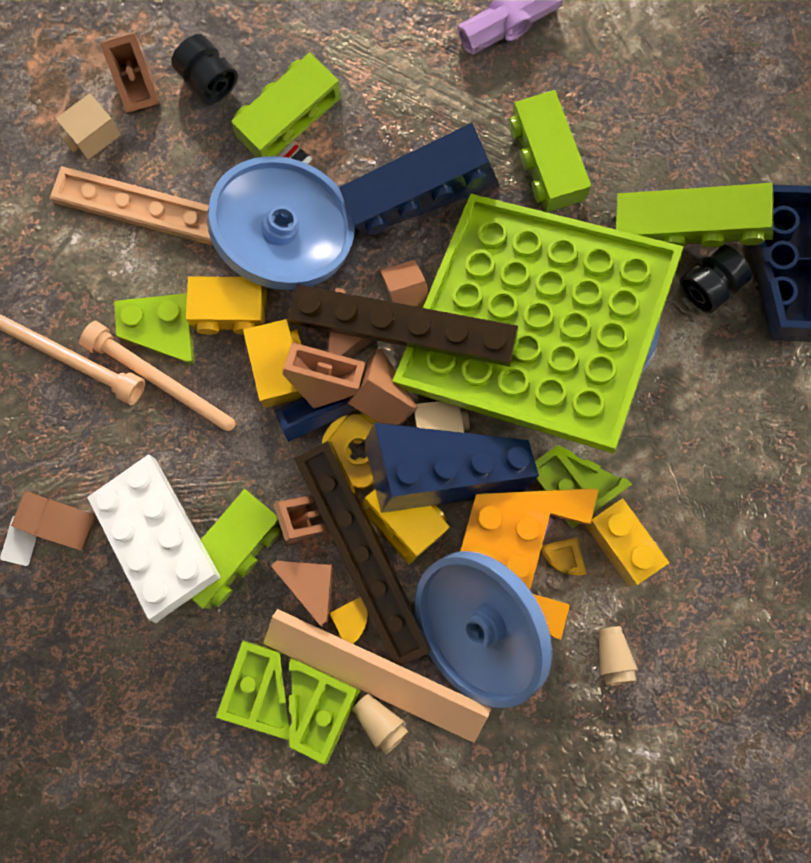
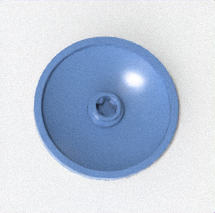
M258 157L244 161L228 170L220 178L212 191L207 213L210 239L223 261L245 279L273 289L296 290L297 284L312 287L327 280L338 271L346 260L354 239L355 226L336 183L315 167L286 157Z
M471 551L449 554L426 569L419 580L416 590L415 615L432 648L428 654L442 675L465 696L490 707H514L535 694L548 677L552 661V645L543 612L535 597L522 580L499 561L487 555Z

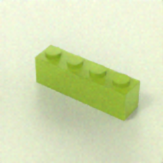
M773 183L617 193L616 230L684 247L686 244L701 243L704 247H720L724 245V242L740 241L743 245H759L764 243V240H773Z

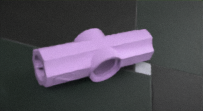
M493 0L487 10L458 25L457 32L461 44L467 53L469 52L474 55L503 38L507 41L515 40L522 36L534 21L560 8L563 0Z

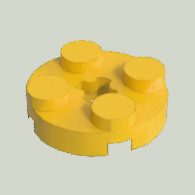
M360 413L361 415H346L338 418L328 427L323 436L322 444L327 441L332 442L353 487L366 489L374 485L368 456L365 459L359 457L353 460L350 458L353 452L349 447L352 443L360 445L364 442L373 424L379 422L364 413Z

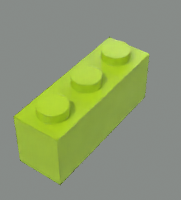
M309 52L301 60L297 59L291 63L286 73L276 82L266 85L260 96L250 105H245L237 111L234 119L231 121L236 137L257 158L277 156L341 99L339 80Z
M552 90L514 102L512 117L508 118V125L513 139H519L522 148L520 149V158L523 168L526 171L530 170L534 181H532L531 186L535 200L542 202L545 212L586 201L592 185L556 91Z
M246 489L239 494L201 539L203 546L221 576L217 581L191 598L203 609H211L213 605L217 608L220 607L231 595L233 590L229 586L239 575L244 578L258 562L255 556L264 545L267 548L271 547L282 534L277 515Z

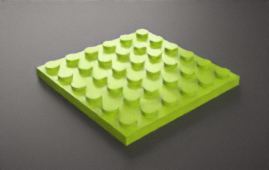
M470 194L423 308L517 325L519 331L511 366L406 347L392 382L408 392L615 454L684 246Z

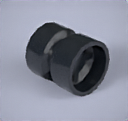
M195 34L185 39L175 49L171 65L180 77L189 83L191 89L203 103L207 105L221 101L233 90L238 80V73L225 57L219 58L218 49L205 35Z
M724 244L714 248L702 260V266L696 264L679 280L680 287L687 299L696 308L707 314H712L729 299V294H735L752 279V271L745 258L737 250Z

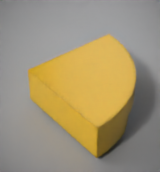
M577 537L542 545L540 552L543 558L555 570L572 576L587 574Z
M359 597L329 613L342 639L354 644L362 635L368 619V611L362 598Z

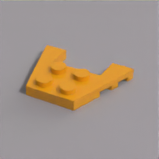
M575 489L476 494L460 552H477L499 561L514 572L530 590L549 516L552 515L590 525L599 490ZM533 594L543 612L550 636L562 639L570 604Z

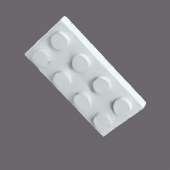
M148 454L87 497L150 621L157 623L221 578L157 460Z

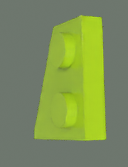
M187 293L114 301L116 336L120 340L146 347L148 350L161 355L165 354L179 359L188 365L195 364L192 327L186 320Z
M556 445L535 461L539 473L535 481L543 491L599 490L593 513L632 485L628 479L624 477L619 478L601 469L600 465L588 459L583 460L577 457L574 452L560 445ZM565 519L572 529L580 524Z
M242 640L216 718L289 740V723L279 651Z
M291 658L289 671H292V695H289V712L292 716V723L289 727V747L325 765L330 760L360 690Z

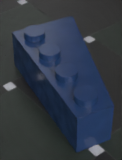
M470 123L340 186L339 189L354 226L365 236L367 234L375 235L381 233L389 226L469 197L470 194L475 195L497 187L500 184L474 125Z
M773 185V240H764L762 244L749 245L771 339L810 342L811 186Z
M374 423L364 441L381 513L475 499L476 494L523 492L539 476L529 440Z

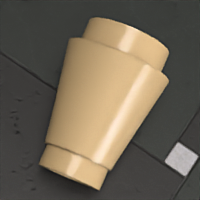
M616 626L598 630L600 637L599 677H604L605 686L636 682L635 672L638 671V668L622 633V628Z
M370 694L364 696L352 708L375 749L378 750L380 748L386 755L401 743L409 733L403 726L405 721L374 699Z

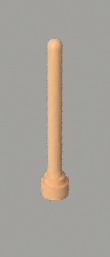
M0 314V331L112 387V392L116 394V398L129 405H134L140 399L145 389V379L131 372L117 374Z
M93 321L84 329L79 339V344L92 353H107L225 431L234 429L235 421L232 417L115 342L109 328L98 321Z

